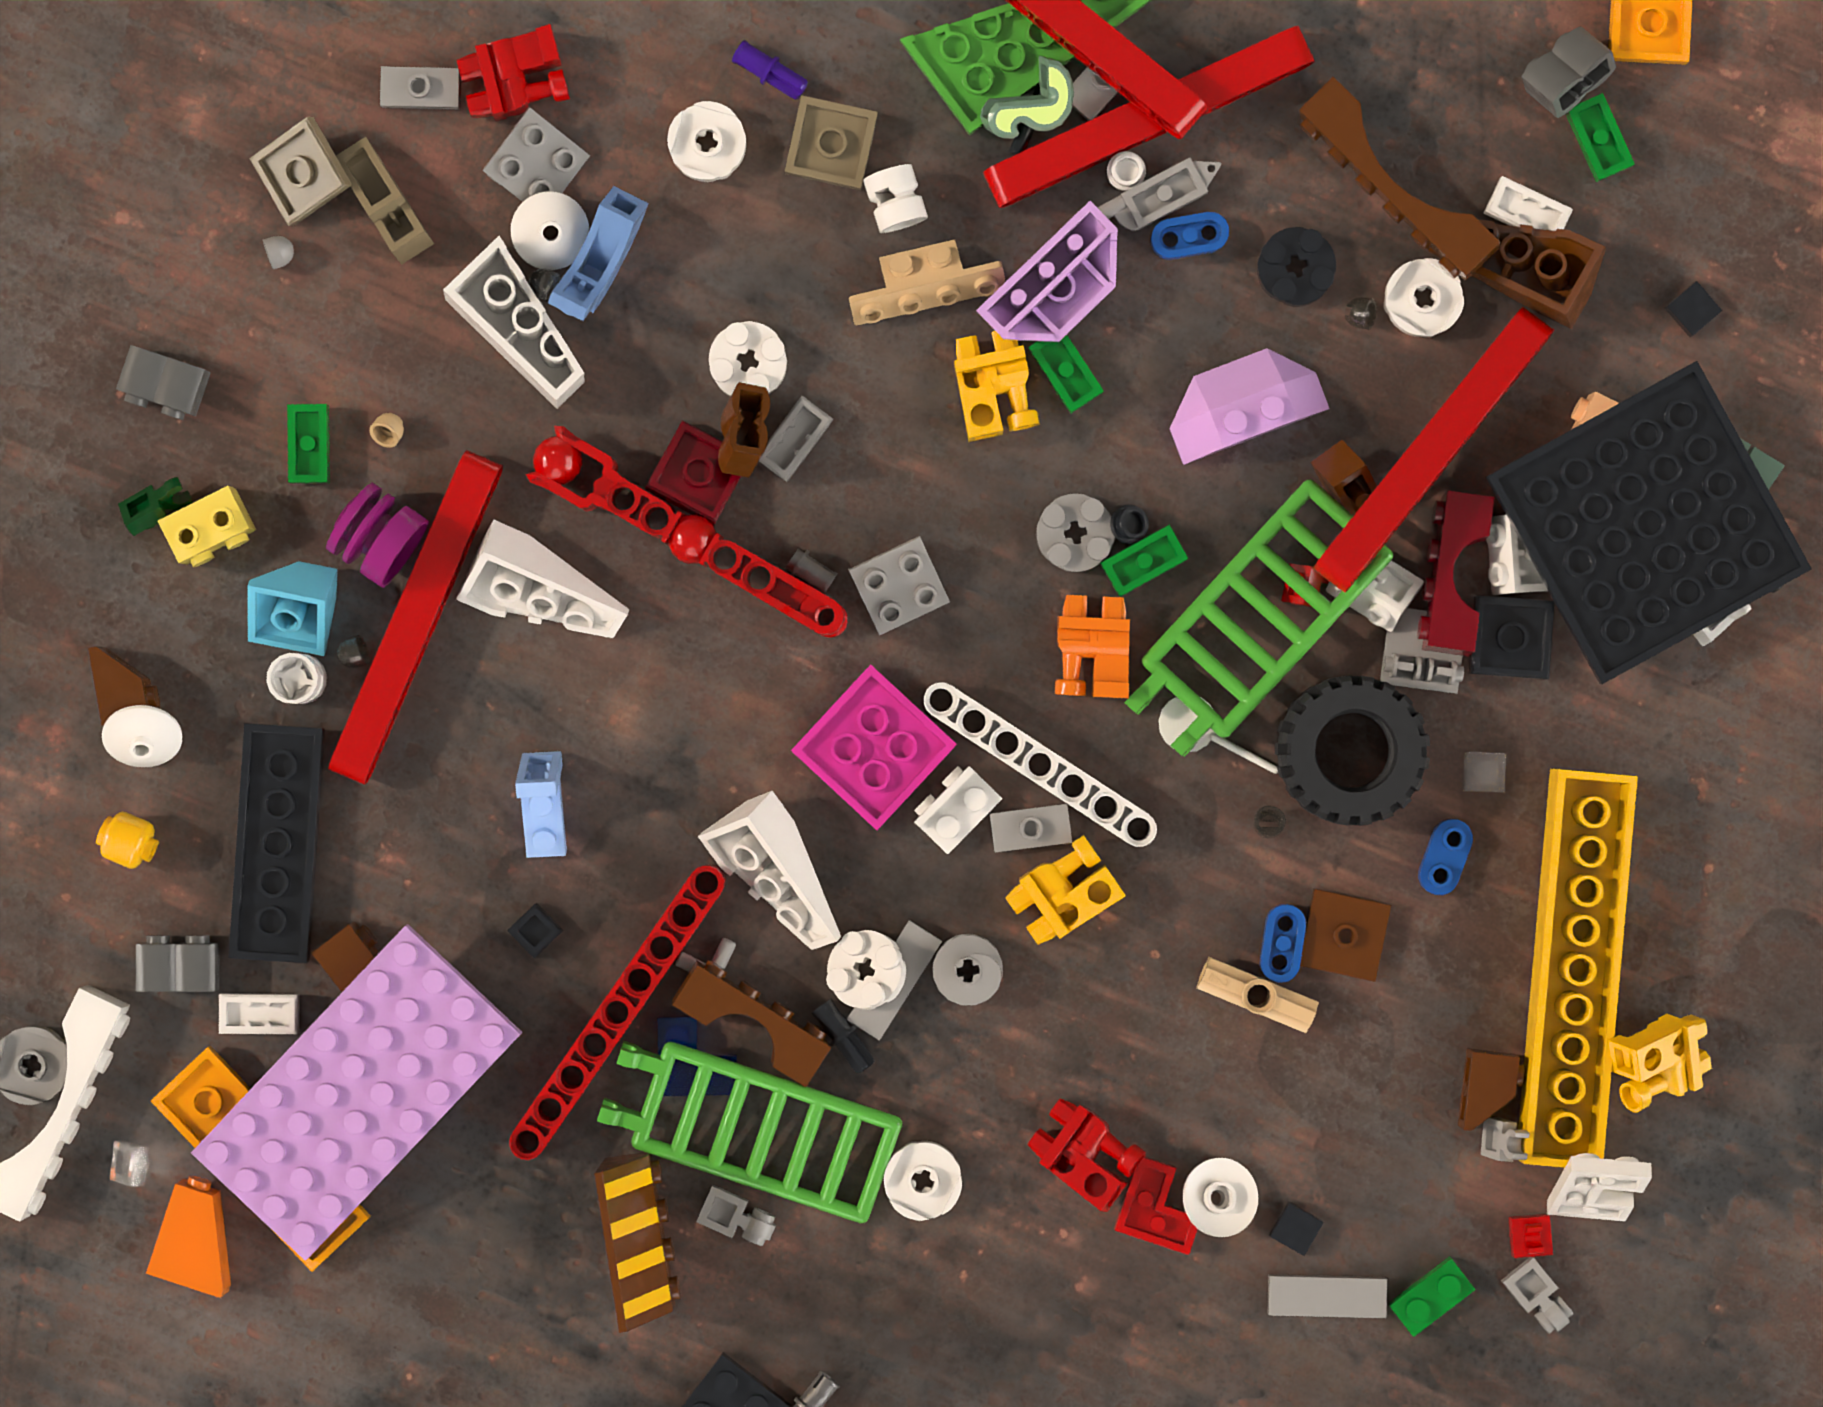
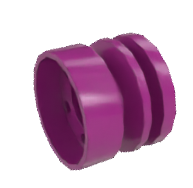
M371 482L346 505L339 515L327 541L326 550L334 555H338L345 549L342 561L347 564H351L362 553L365 554L360 573L384 588L400 572L416 550L428 528L429 520L408 506L403 507L392 517L390 513L394 506L395 497L388 493L379 500L382 488Z

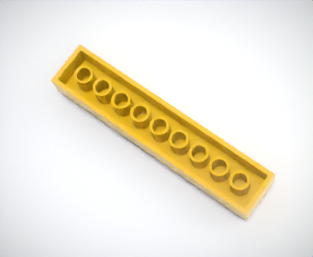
M1550 769L1524 1057L1525 1072L1518 1130H1527L1529 1132V1138H1522L1521 1150L1523 1153L1528 1154L1526 1160H1519L1523 1164L1565 1168L1571 1156L1582 1153L1595 1154L1600 1159H1604L1612 1059L1608 1040L1615 1037L1638 776Z

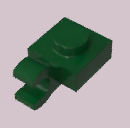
M178 477L169 479L157 490L153 485L146 487L118 503L125 527L133 536L158 524V520L167 516L165 510H180L193 503L189 491L187 490L180 495H174L183 489Z

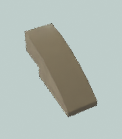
M366 137L336 155L352 183L350 187L401 265L434 244L413 208Z

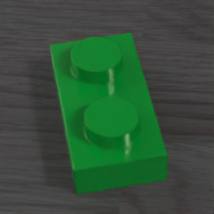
M1603 93L1577 104L1566 113V117L1596 183L1635 165Z
M1068 335L1060 342L1037 341L1028 347L1031 355L1070 414L1104 392Z
M287 404L288 483H330L329 405Z
M1168 525L1100 564L1117 595L1121 597L1186 561L1188 557L1171 526Z
M1449 1256L1391 1300L1388 1305L1410 1334L1415 1337L1476 1289Z

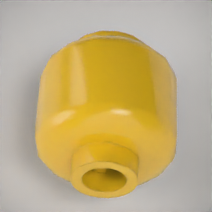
M122 811L114 817L108 816L104 820L98 832L96 844L100 845V853L104 858L129 869H134L143 860L147 862L152 860L159 841L153 838L154 826L150 822Z

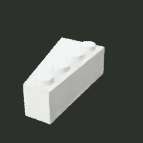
M498 236L443 289L445 300L558 409L585 382L584 372L561 334L550 320L540 300L529 286L519 266L508 252L503 240Z

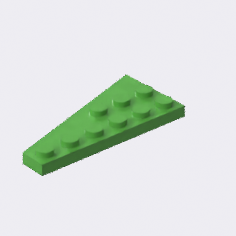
M1152 0L1080 1L1112 27L1116 28ZM1009 3L974 14L972 17L951 24L946 23L934 27L933 30L915 36L910 35L900 39V43L969 136L984 126L981 122L980 114L981 109L989 98L1024 96L1039 84V55L1053 58L1063 66L1075 58Z

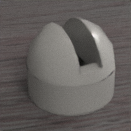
M273 236L262 240L273 270L287 265L292 260L294 249L290 240L283 236Z

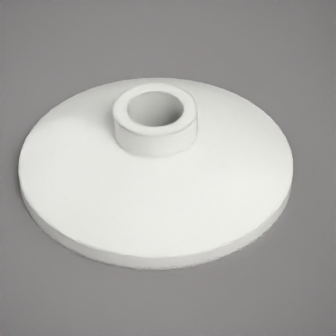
M554 191L539 192L525 199L515 211L511 222V238L518 254L530 265L544 270H557L571 265L589 233V223L581 206L571 197ZM549 225H553L558 229L557 237L551 240L543 235L544 228Z
M135 705L116 711L106 720L102 730V742L107 752L119 762L134 767H153L171 760L178 753L182 744V730L177 720L166 711L147 705Z
M1214 1158L1200 1163L1191 1171L1183 1189V1204L1188 1218L1197 1229L1210 1236L1228 1237L1243 1231L1253 1220L1258 1207V1190L1252 1175L1240 1163L1227 1158ZM1213 1191H1217L1221 1196V1201L1218 1205H1214L1211 1201Z

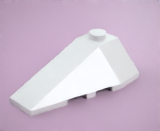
M493 520L482 539L456 600L490 615L504 618L507 612L528 616V622L541 624L542 620L545 619L563 623L567 630L614 638L629 612L627 607L533 537L496 520Z
M773 791L747 800L698 836L719 867L729 876L735 872L751 887L748 893L757 901L760 897L764 898L777 910V919L811 950L837 942L841 938L795 821Z

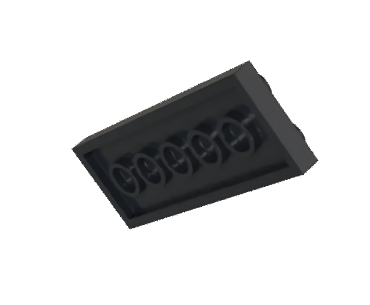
M244 723L228 958L309 963L325 728Z

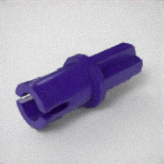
M746 40L741 42L732 57L734 64H738L759 77L762 85L767 82L794 100L799 99L807 88V80L779 63V57L771 58L750 45Z

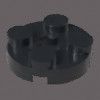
M1290 227L1275 233L1263 246L1257 262L1258 280L1265 293L1278 302L1291 307L1306 306L1320 299L1333 284L1336 272V258L1331 245L1317 230L1303 227ZM1297 256L1299 261L1305 260L1307 267L1302 270V277H1296L1294 272L1288 273L1286 270V266L1291 263V257Z

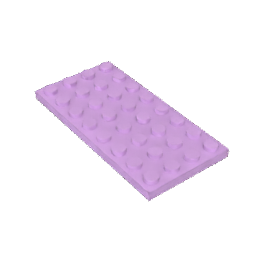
M407 924L199 1143L191 1154L306 1261L522 1034V1031Z

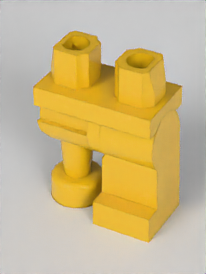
M996 331L991 333L995 352L980 355L976 335L956 339L957 360L954 361V368L968 442L1003 435V426L996 395L1007 393L1013 411L1012 414L1007 416L1009 431H1018L1040 425L1037 411L1034 409L1029 410L1026 382L1029 373L1024 346H1019L1018 340H1003Z
M1084 835L1072 843L1075 851L1054 863H1042L1030 872H1027L1019 878L1020 884L1015 886L1005 897L1017 915L1034 903L1043 915L1026 926L1038 945L1052 939L1056 935L1061 939L1070 931L1126 896L1105 864L1077 885L1073 886L1067 877L1082 864L1091 868L1101 861Z
M1665 1014L1659 1017V1020L1648 1024L1646 1029L1630 1037L1618 1035L1608 1040L1612 1059V1072L1631 1079L1623 1083L1619 1089L1621 1101L1628 1110L1637 1113L1651 1104L1652 1096L1664 1091L1676 1096H1684V1093L1688 1091V1087L1689 1090L1694 1092L1703 1087L1702 1075L1712 1069L1710 1056L1705 1050L1698 1048V1040L1707 1034V1025L1704 1019L1691 1014L1682 1018Z

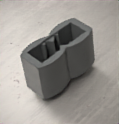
M1580 26L1561 35L1551 52L1533 59L1527 65L1522 75V80L1526 92L1556 118H1559L1572 110L1587 92L1594 90L1606 81L1616 69L1613 52Z
M130 345L116 390L126 393L124 398L126 402L147 408L150 401L163 406L162 414L184 420L185 414L196 417L211 372Z
M146 935V942L136 944V991L209 992L219 990L220 942H210V935H186V942H170V935Z

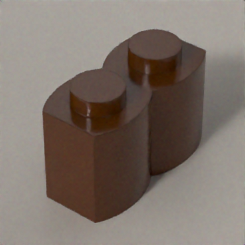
M739 382L727 402L721 416V430L724 439L718 452V462L722 473L749 478L762 457L768 442V432L764 421L770 409V397L766 387Z

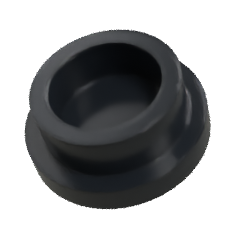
M1124 505L1116 509L1112 514L1110 520L1111 531L1120 542L1134 544L1141 541L1147 534L1149 520L1146 513L1139 507Z

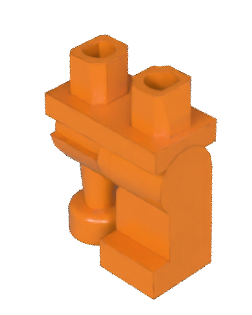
M1066 595L1062 616H1058L1057 644L1062 652L1063 679L1055 681V694L1086 696V681L1079 680L1082 658H1093L1091 696L1129 698L1130 620L1126 619L1124 598L1102 597L1101 618L1086 617L1087 596Z

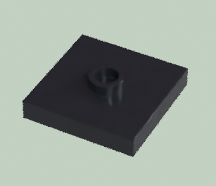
M1474 596L1473 610L1479 612L1480 616L1475 652L1470 655L1469 674L1549 679L1555 602Z

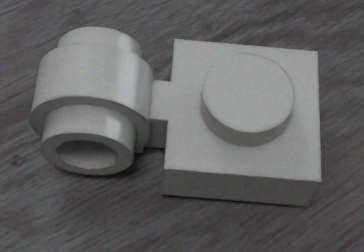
M712 1185L696 1221L731 1238L737 1226H740L744 1230L742 1238L760 1246L764 1245L765 1240L771 1239L776 1227L773 1223L775 1220L774 1215L754 1207L752 1214H745L744 1210L749 1200L715 1185Z
M1534 1257L1526 1259L1501 1280L1527 1313L1536 1306H1539L1537 1307L1539 1311L1534 1316L1549 1334L1553 1330L1559 1332L1570 1323L1568 1318L1573 1315V1312L1559 1296L1553 1300L1548 1298L1559 1288Z

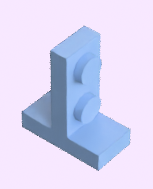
M561 751L522 753L515 786L516 796L521 798L527 858L566 856L567 846L560 781L563 766Z

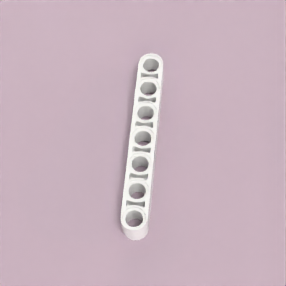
M935 683L926 690L924 705L926 710L935 718L1125 842L1136 847H1143L1154 840L1157 833V825L1154 819L1145 811L947 683ZM945 689L951 693L952 705L948 710L939 712L931 707L930 695L934 690ZM970 710L980 711L985 718L984 728L977 733H970L963 726V717ZM1005 731L1012 732L1018 740L1016 750L1010 754H1002L996 748L997 736ZM1036 753L1046 754L1050 759V769L1042 776L1034 775L1029 769L1028 762ZM1071 774L1078 775L1083 782L1082 792L1075 797L1066 796L1061 788L1063 779ZM1102 796H1110L1115 801L1116 810L1111 817L1100 818L1094 810L1096 801ZM1134 818H1144L1149 826L1147 835L1140 840L1132 839L1127 832L1128 824Z

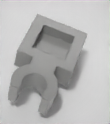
M1489 1117L1483 1122L1481 1155L1497 1161L1513 1162V1160H1526L1528 1154L1522 1152L1521 1140L1522 1138H1529V1132L1516 1129L1517 1122L1500 1117Z

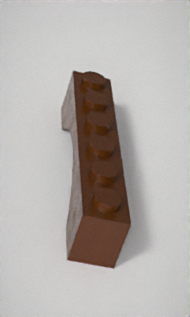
M1334 77L1299 109L1300 118L1303 120L1299 125L1314 141L1321 138L1330 147L1327 151L1328 155L1341 168L1344 169L1349 165L1358 174L1354 179L1356 183L1369 196L1376 192L1386 202L1382 206L1384 211L1398 224L1404 220L1414 230L1410 234L1412 239L1425 251L1431 247L1441 257L1438 264L1450 277L1455 279L1459 275L1466 281L1500 248V241L1473 214L1455 213L1430 206L1411 196L1390 178L1377 161L1368 143L1362 121L1361 103Z

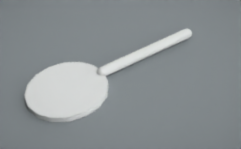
M1177 697L1169 700L1163 707L1158 720L1159 731L1169 746L1198 717ZM1211 728L1190 751H1198L1207 746L1212 740L1274 774L1278 773L1276 765L1218 736Z

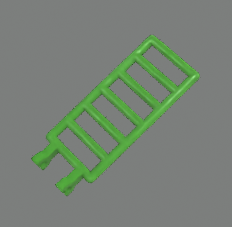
M1306 480L1142 658V665L1152 675L1124 703L1136 714L1140 715L1165 686L1198 717L1170 745L1181 756L1185 757L1210 728L1222 738L1230 736L1393 559V552L1384 545L1346 593L1341 591L1330 602L1274 552L1267 544L1282 528L1286 529L1318 559L1328 548L1324 542L1294 516L1309 499L1313 500L1342 528L1353 517L1350 512L1314 480ZM1255 557H1258L1320 614L1305 631L1301 630L1241 575L1242 571ZM1229 586L1293 643L1278 661L1214 604ZM1202 615L1209 619L1266 672L1251 690L1187 632ZM1176 643L1240 701L1224 719L1160 661Z
M623 1041L616 1064L628 1068H638L653 1073L654 1076L641 1112L604 1098L597 1122L620 1126L634 1131L631 1143L637 1150L857 1223L868 1221L883 1181L887 1164L890 1161L902 1128V1120L898 1116L808 1086L805 1087L799 1083L676 1042H667L663 1047L661 1055L643 1050L633 1043ZM677 1059L698 1066L672 1144L649 1136L675 1060ZM713 1072L734 1078L735 1082L708 1157L687 1150V1146ZM750 1084L773 1091L747 1167L744 1169L726 1163L724 1159ZM787 1097L809 1103L810 1106L785 1177L781 1181L762 1175L761 1171ZM827 1109L845 1115L847 1119L821 1192L817 1193L799 1187L798 1184L824 1110ZM863 1121L884 1128V1132L856 1206L835 1199Z

